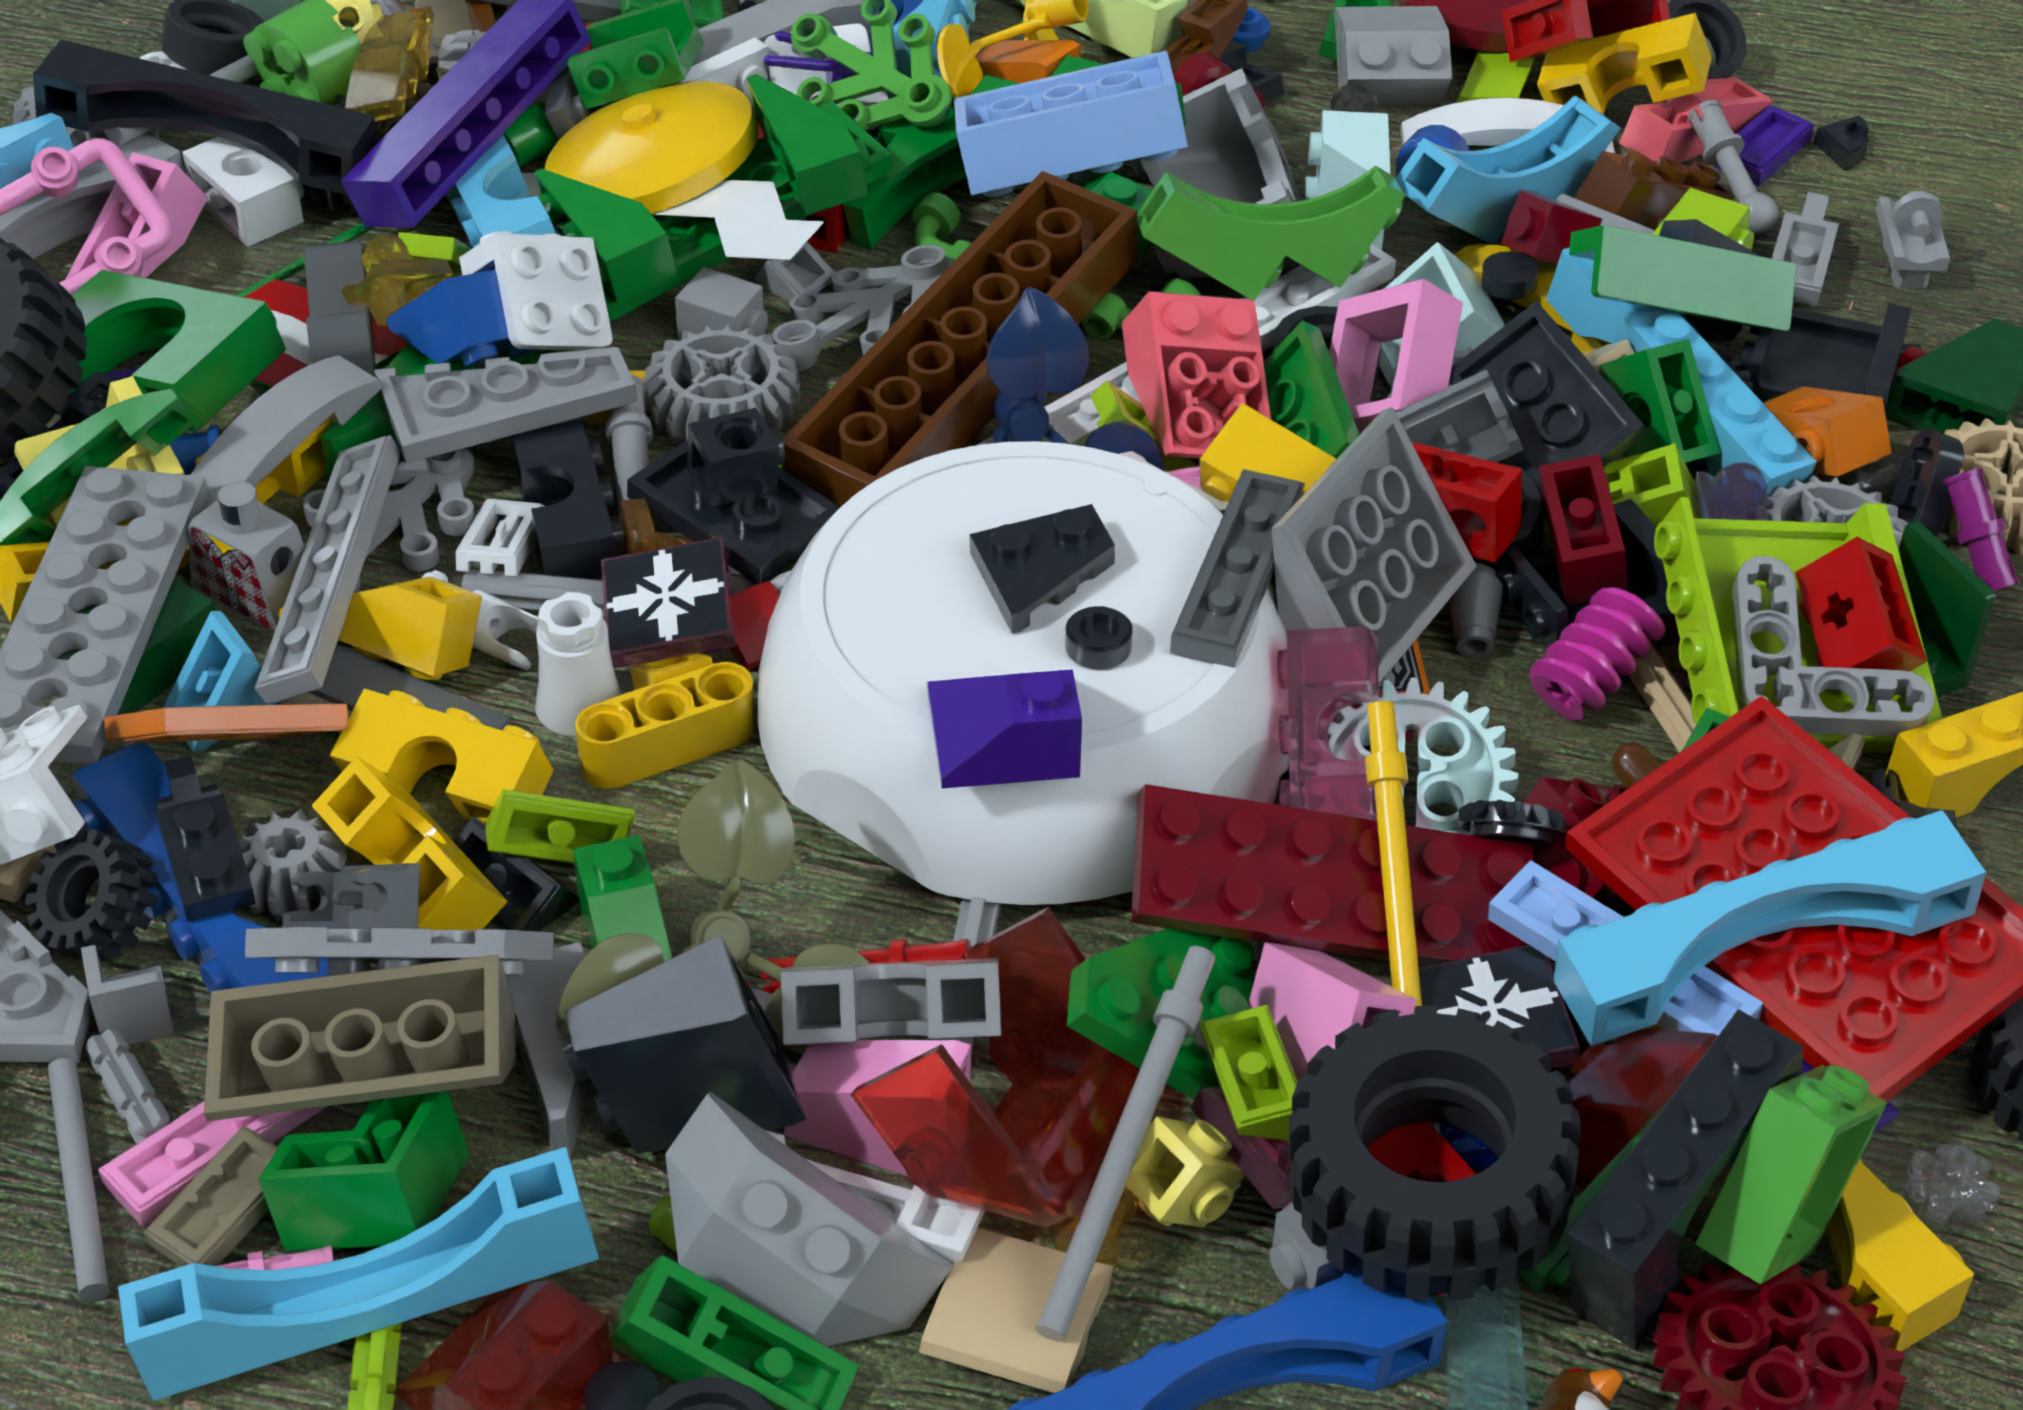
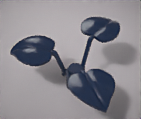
M1032 287L1025 289L1013 311L997 329L988 349L987 369L992 381L1001 390L993 402V414L1000 425V428L994 431L993 438L996 441L995 443L1009 441L1038 442L1045 437L1052 443L1070 444L1055 430L1053 425L1049 424V415L1042 403L1047 398V391L1067 393L1074 390L1081 383L1089 364L1088 344L1072 316L1054 299ZM1116 421L1102 425L1095 429L1085 442L1084 447H1091L1115 454L1133 451L1143 456L1146 462L1165 471L1162 457L1155 441L1144 429L1135 424Z

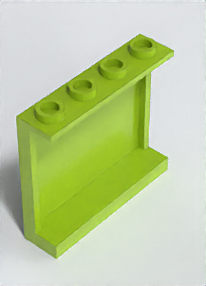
M1680 497L1655 530L1654 548L1656 555L1662 559L1668 583L1666 601L1669 611L1675 614L1680 637L1679 660L1682 667L1688 672L1693 694L1691 713L1696 725L1706 708L1730 717L1740 711L1732 591L1739 569L1745 561L1753 557L1769 556L1777 558L1786 563L1793 572L1796 584L1802 666L1818 667L1815 659L1818 647L1812 627L1807 623L1799 608V598L1802 595L1795 572L1857 536L1893 555L1924 650L1886 504L1863 503L1847 523L1695 519L1693 518L1689 497ZM1755 581L1754 585L1759 586L1761 590L1762 604L1759 611L1768 610L1767 607L1773 592L1767 590L1765 581ZM1761 631L1750 636L1754 647L1763 653L1776 654L1785 649L1782 640L1771 632ZM1927 661L1909 671L1924 678L1932 687L1935 696L1934 706L1925 724L1943 719ZM1776 674L1767 675V681L1761 695L1766 696L1775 707H1780L1782 701L1775 699L1773 691V681ZM1829 689L1819 693L1821 703L1833 712L1844 713L1854 708L1850 697L1840 690ZM1869 693L1868 705L1866 707L1867 712H1872L1875 705H1869L1872 697L1871 693ZM1893 695L1891 701L1898 702L1900 711L1906 713L1911 711L1912 707L1904 704L1903 696ZM1808 733L1827 749L1850 736ZM1861 735L1864 736L1862 741L1865 742L1862 753H1892L1897 737Z

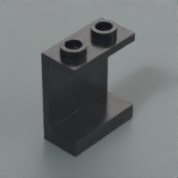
M1632 499L1614 504L1625 548L1628 592L1636 595L1650 606L1662 619L1663 623L1675 619V614L1671 613L1667 606L1666 591L1668 583L1663 561L1658 558L1654 548V535L1657 527ZM1512 542L1500 556V570H1497L1496 574L1504 586L1502 601L1506 605L1512 604L1523 617L1531 637L1535 640L1541 639L1548 648L1549 645L1560 639L1562 630L1571 623H1574L1576 614L1589 605L1590 602L1567 606L1557 563L1535 570Z

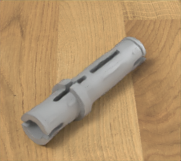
M631 375L636 386L638 402L610 409V418L605 425L607 442L613 447L618 509L617 519L621 520L624 533L633 536L636 535L635 515L640 516L642 535L654 529L656 526V516L627 498V479L649 465L648 444L653 436L651 421L645 416L644 383L639 377Z

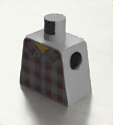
M242 481L231 482L219 490L218 499L195 516L188 526L192 589L275 633L280 619L278 617L279 610L285 605L305 547L297 525L290 518L259 503L253 485Z

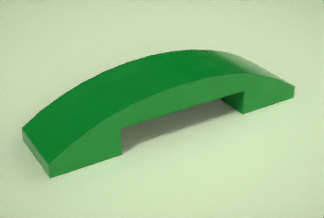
M167 389L124 400L77 424L39 454L15 480L0 501V545L50 542L56 527L47 515L71 497L85 466L106 468L136 443H139L156 456L198 422L202 416L175 391Z

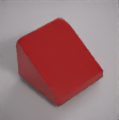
M770 581L725 597L728 630L718 632L748 671L760 666L769 621L780 597Z

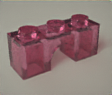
M1366 626L1287 630V649H1280L1278 651L1277 674L1280 688L1288 689L1289 714L1280 715L1278 736L1281 753L1289 754L1290 780H1282L1280 805L1377 820L1375 790L1367 786L1365 759L1342 760L1335 758L1328 744L1329 725L1341 709L1355 703L1379 701L1377 636Z

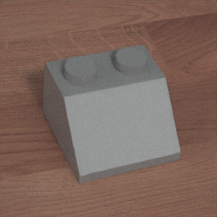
M1438 6L1335 7L1340 106L1442 105L1452 80L1449 30Z

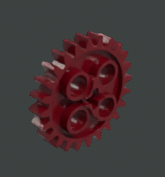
M1709 1262L1703 1263L1699 1279L1684 1274L1681 1277L1677 1293L1668 1292L1652 1339L1657 1344L1652 1360L1653 1366L1665 1369L1660 1384L1661 1390L1681 1392L1676 1410H1897L1901 1401L1899 1399L1906 1383V1377L1899 1373L1905 1356L1904 1352L1890 1348L1895 1335L1893 1327L1873 1326L1878 1307L1875 1304L1854 1307L1850 1303L1855 1290L1854 1286L1850 1284L1833 1291L1826 1287L1828 1271L1821 1269L1808 1279L1800 1276L1798 1263L1762 1284L1757 1283L1728 1264L1725 1273H1723Z

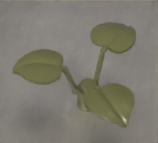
M733 760L691 798L679 820L677 844L680 855L687 866L696 875L706 880L720 881L729 878L727 889L723 897L717 902V910L704 912L693 921L688 935L690 946L686 947L683 953L714 937L722 935L736 962L741 960L781 983V971L784 969L748 949L750 945L749 928L740 916L732 913V906L740 892L742 879L755 884H769L783 875L790 864L794 852V826L787 805L773 783L749 763L743 760ZM624 933L610 937L595 946L578 964L563 990L557 1012V1030L561 1034L571 1037L565 1015L566 1010L664 963L663 954L658 943L646 934ZM837 943L813 945L803 950L795 959L792 967L869 963L860 953L848 946ZM779 987L768 999L764 1010L783 1044L781 987ZM886 1036L868 1037L858 1040H885ZM790 1044L785 1046L803 1055L809 1044Z

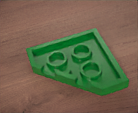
M1167 928L1091 956L1071 970L1067 1026L1136 1067L1141 1068L1157 1029L1153 1022L1154 1014L1163 992L1173 989L1188 949L1191 946H1200L1211 951L1216 959L1199 999L1203 1005L1202 1014L1193 1036L1183 1039L1166 1084L1207 1108L1227 1104L1202 1037L1199 1022L1250 1009L1248 1003L1253 983L1254 946L1243 939Z

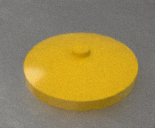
M712 81L673 83L619 99L587 116L571 128L553 147L547 158L544 170L638 201L651 214H654L701 195L731 175L752 152L758 138V123L749 99L735 87Z

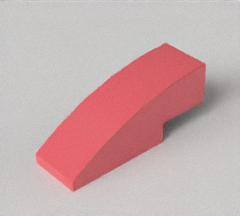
M1735 76L1722 79H1707L1705 89L1702 92L1669 99L1661 103L1634 105L1619 144L1629 150L1639 152L1651 160L1658 161L1660 156H1666L1681 163L1703 154L1704 147L1694 127L1688 120V114L1693 109L1697 110L1700 118L1704 117L1698 106L1699 104L1707 100L1719 101L1722 112L1734 134H1736L1766 107L1771 105L1773 100Z

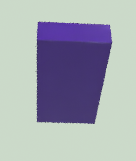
M1769 105L1736 134L1740 135L1745 143L1739 157L1753 184L1759 187L1812 139L1815 125Z

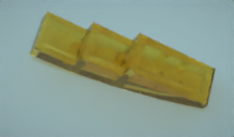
M431 6L381 16L369 29L358 50L352 69L345 103L346 109L374 115L375 121L404 115L405 99L415 97L417 81L427 79L434 18Z

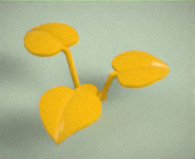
M1025 0L1023 23L973 41L971 44L961 25L954 23L946 25L938 38L937 54L942 78L951 89L953 107L955 108L954 98L971 94L983 79L981 66L975 57L981 49L1023 33L1025 35L1024 40H1059L1053 28L1085 22L1089 12L1088 0Z

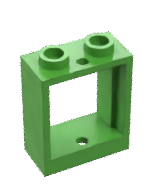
M1821 1065L1769 1089L1695 1245L1759 1284L1764 1283L1813 1254L1888 1102L1869 1092L1870 1085L1863 1077L1837 1065H1829L1828 1067Z

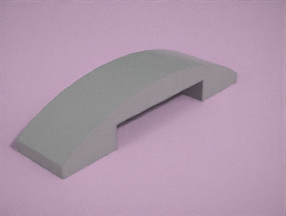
M337 355L308 365L273 386L246 408L224 430L191 473L193 476H204L206 479L209 496L203 510L218 499L219 490L228 483L242 481L253 485L255 488L327 418L342 427L383 388L380 380Z

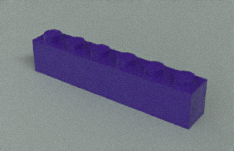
M518 0L341 180L365 227L414 228L566 68L569 58L584 49L591 39L573 0Z

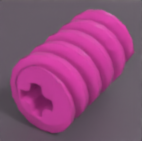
M1602 588L1591 597L1590 604L1576 614L1574 623H1571L1562 630L1560 639L1549 645L1544 658L1539 659L1531 666L1529 672L1531 686L1549 707L1563 717L1575 722L1582 721L1585 716L1583 707L1593 711L1601 710L1606 703L1603 692L1614 693L1618 691L1621 686L1618 674L1624 676L1632 674L1636 668V662L1633 657H1646L1651 651L1649 640L1658 641L1662 639L1665 635L1666 627L1658 614L1636 595L1620 588Z

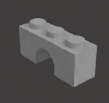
M998 958L786 967L781 971L784 1045L856 1042L862 1038L895 1035L928 1036L929 1039L1001 1036Z

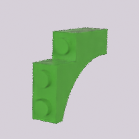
M1376 165L1356 180L1337 190L1304 201L1284 204H1254L1221 198L1204 192L1166 171L1137 213V223L1145 239L1245 297L1256 300L1263 288H1270L1277 281L1284 266L1283 259L1286 256L1341 288L1350 274H1356L1364 266L1370 253V245L1380 231L1389 228L1396 221L1402 209V200L1406 195L1394 176Z

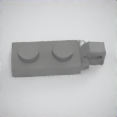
M1808 192L1802 215L1789 212L1784 214L1772 259L1796 263L1793 303H1802L1815 307L1818 305L1839 227L1838 223L1824 220L1830 197L1827 195Z

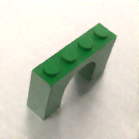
M107 270L98 272L72 294L76 306L82 311L85 321V333L83 335L87 337L86 359L79 361L83 375L78 387L97 371L105 375L116 365L135 354L164 346L131 376L134 377L142 394L172 389L191 404L202 418L187 431L197 432L287 350L277 329L276 318L264 301ZM72 387L67 396H69L77 388Z

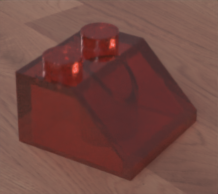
M1643 1028L1616 1038L1608 1047L1603 1043L1590 1046L1582 1054L1570 1071L1576 1077L1570 1082L1567 1081L1573 1092L1572 1106L1579 1112L1581 1133L1575 1184L1582 1191L1669 1101L1716 1039L1717 1035L1715 1033Z
M550 1280L523 1283L492 1293L396 1388L397 1398L415 1410H577L584 1402V1389L589 1378L601 1367L613 1363L608 1318Z

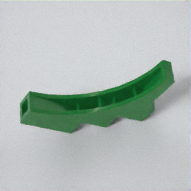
M1066 55L1051 76L1104 64ZM985 75L971 94L1020 83ZM1175 82L1185 127L1186 118L1181 83ZM954 107L951 108L950 114L941 124L931 128L913 125L906 118L880 125L878 128L879 142L891 153L894 170L868 184L869 195L843 204L853 245L872 250L891 227L913 210L927 194L938 193L967 177L956 134Z

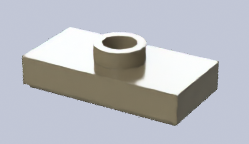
M243 1125L143 1232L148 1244L181 1267L192 1263L218 1266L269 1211L258 1179L278 1147Z

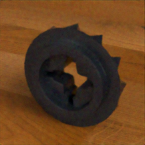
M1497 799V801L1478 800L1460 807L1457 826L1464 831L1470 832L1472 836L1533 845V848H1545L1551 846L1552 840L1566 837L1567 821L1564 819V815L1556 809L1545 808L1543 805L1526 804L1521 801L1508 802Z

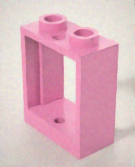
M1425 279L1339 301L1329 355L1359 435L1382 410L1393 407L1394 411L1397 412L1448 388L1463 302ZM1402 338L1391 398L1370 402L1380 345L1383 342Z

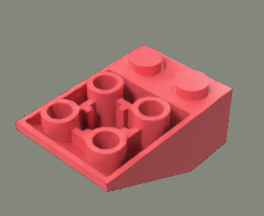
M1148 292L1124 319L1122 330L1128 376L1165 456L1201 458L1241 403L1271 420L1255 300Z

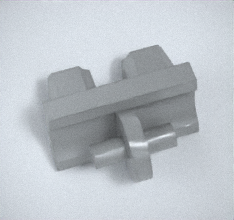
M1911 191L1898 202L1893 201L1889 197H1879L1876 214L1883 236L1884 251L1888 255L1892 270L1891 277L1894 287L1907 289L1927 288L1931 271H1947L1950 261L1940 225L1943 218V209L1939 199L1932 193L1924 191Z

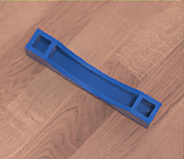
M146 742L133 743L96 761V763H91L71 773L78 798L77 801L73 802V805L85 821L81 829L89 832L90 828L140 847L143 849L141 853L150 856L154 865L148 870L157 873L159 885L148 888V892L157 895L158 900L156 908L145 907L144 911L151 919L158 916L164 919L167 923L166 929L169 938L178 954L184 960L194 957L199 963L201 977L210 994L211 991L333 976L327 975V962H319V973L288 974L275 973V959L245 958L246 929L266 927L244 920L230 911L187 922L155 811L158 810L156 799L171 795L168 786L169 780L164 763Z
M1354 1268L1350 1274L1345 1273L1342 1277L1313 1289H1295L1284 1295L1276 1304L1249 1315L1235 1314L1228 1316L1216 1323L1209 1331L1182 1342L1169 1341L1161 1343L1150 1349L1142 1358L1113 1370L1098 1369L1080 1378L1073 1386L1046 1397H1029L1020 1400L1008 1410H1193L1212 1399L1251 1387L1290 1382L1339 1384L1375 1392L1439 1365L1448 1321L1430 1294L1428 1301L1406 1299V1290L1389 1286L1387 1292L1383 1293L1362 1284L1363 1273Z

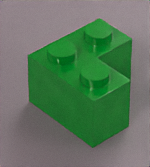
M448 1091L370 1101L353 1131L285 1135L258 1181L285 1251L314 1250L326 1246H332V1251L342 1248L383 1246L405 1237L435 1219L467 1160L469 1151Z

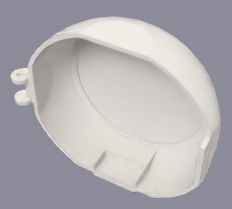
M1033 441L982 444L932 455L900 467L856 493L816 533L791 571L779 574L770 581L780 597L769 621L759 667L757 721L761 745L770 771L791 804L931 891L970 900L972 897L985 898V902L1016 905L1064 904L1096 900L1132 892L1138 793L1145 784L1269 804L1274 803L1279 779L1288 770L1293 758L1298 736L1299 685L1297 682L1295 660L1284 625L1278 614L1276 591L1270 581L1235 668L1170 653L1172 632L1229 503L1228 501H1220L1146 462L1143 456L1133 451L1115 454L1091 447ZM1092 504L1115 544V564L1096 578L1082 582L1077 587L1076 592L1059 605L1048 599L1030 613V626L1021 632L1012 634L970 554L969 534ZM1092 606H1104L1118 610L1127 616L1133 627L1132 651L1129 657L1123 663L1107 669H1091L1074 662L1068 656L1065 649L1066 623L1074 613ZM1073 669L1082 714L1080 778L941 788L927 694V681Z

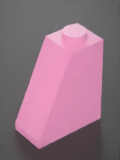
M1265 942L1248 1004L1250 1009L1268 1005L1298 1082L1299 1079L1308 1074L1309 1061L1322 1047L1329 1045L1335 1049V1036L1356 1023H1359L1363 1029L1372 1025V1016L1396 1009L1398 1016L1413 1014L1417 999L1321 951Z
M857 1040L856 1042L814 1043L808 1045L798 1065L788 1064L807 1119L793 1126L784 1127V1135L786 1137L914 1179H918L919 1175L946 1183L970 1135L971 1044L958 1040Z

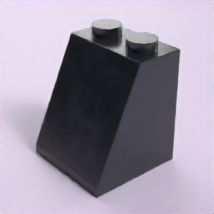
M722 935L714 937L565 1011L571 1040L563 1043L562 1048L571 1070L580 1083L589 1079L593 1081L599 1093L594 1095V1101L607 1129L611 1134L623 1130L637 1154L670 1148L709 1092H712L765 1131L793 1126L807 1119L780 1038Z

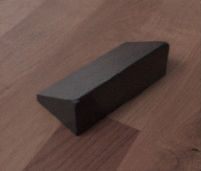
M475 816L471 817L453 842L508 901L493 917L507 930L539 932L577 904L578 896L530 857L488 851L485 833L486 824Z

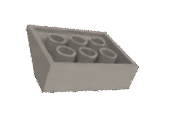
M1393 407L1382 410L1272 528L1278 614L1284 625L1295 660L1298 685L1310 707L1313 708L1373 692L1477 567Z

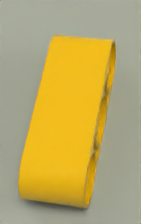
M715 663L607 699L583 709L575 722L579 767L582 778L588 784L597 788H617L739 746L748 741L755 730L754 687L751 673L745 667L736 663Z

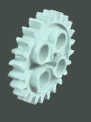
M1411 678L1406 693L1397 694L1390 680H1384L1381 698L1375 699L1370 693L1359 695L1358 708L1356 710L1348 704L1339 701L1336 704V719L1339 724L1323 719L1320 721L1319 738L1322 741L1309 742L1308 760L1312 764L1304 766V784L1311 786L1310 789L1306 790L1307 809L1377 820V814L1370 813L1362 808V805L1375 801L1374 788L1367 786L1365 757L1371 753L1364 749L1365 746L1370 744L1367 705L1372 702H1394L1399 752L1405 753L1406 731L1415 729L1418 732L1415 827L1470 835V832L1464 831L1457 826L1460 807L1478 800L1497 801L1499 799L1515 802V798L1510 795L1517 792L1518 773L1510 770L1514 767L1515 749L1501 748L1505 742L1506 729L1504 726L1486 729L1490 712L1487 706L1481 707L1472 713L1467 712V692H1461L1450 702L1443 699V682L1438 681L1430 694L1426 695L1420 694L1417 678ZM1444 744L1454 747L1459 752L1453 756L1443 757L1434 754L1429 749L1436 745ZM1404 785L1402 786L1403 799H1404ZM1436 803H1446L1455 807L1458 812L1449 816H1439L1429 811L1428 807Z

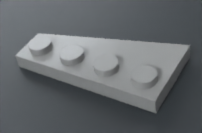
M619 347L542 354L538 363L525 365L510 361L509 357L485 359L486 368L451 371L450 363L425 365V374L397 376L395 368L374 370L375 377L382 384L383 388L379 392L406 464L638 402L634 380Z

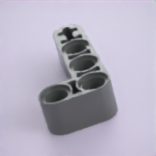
M361 240L304 246L310 317H306L312 364L339 355L375 377V353Z

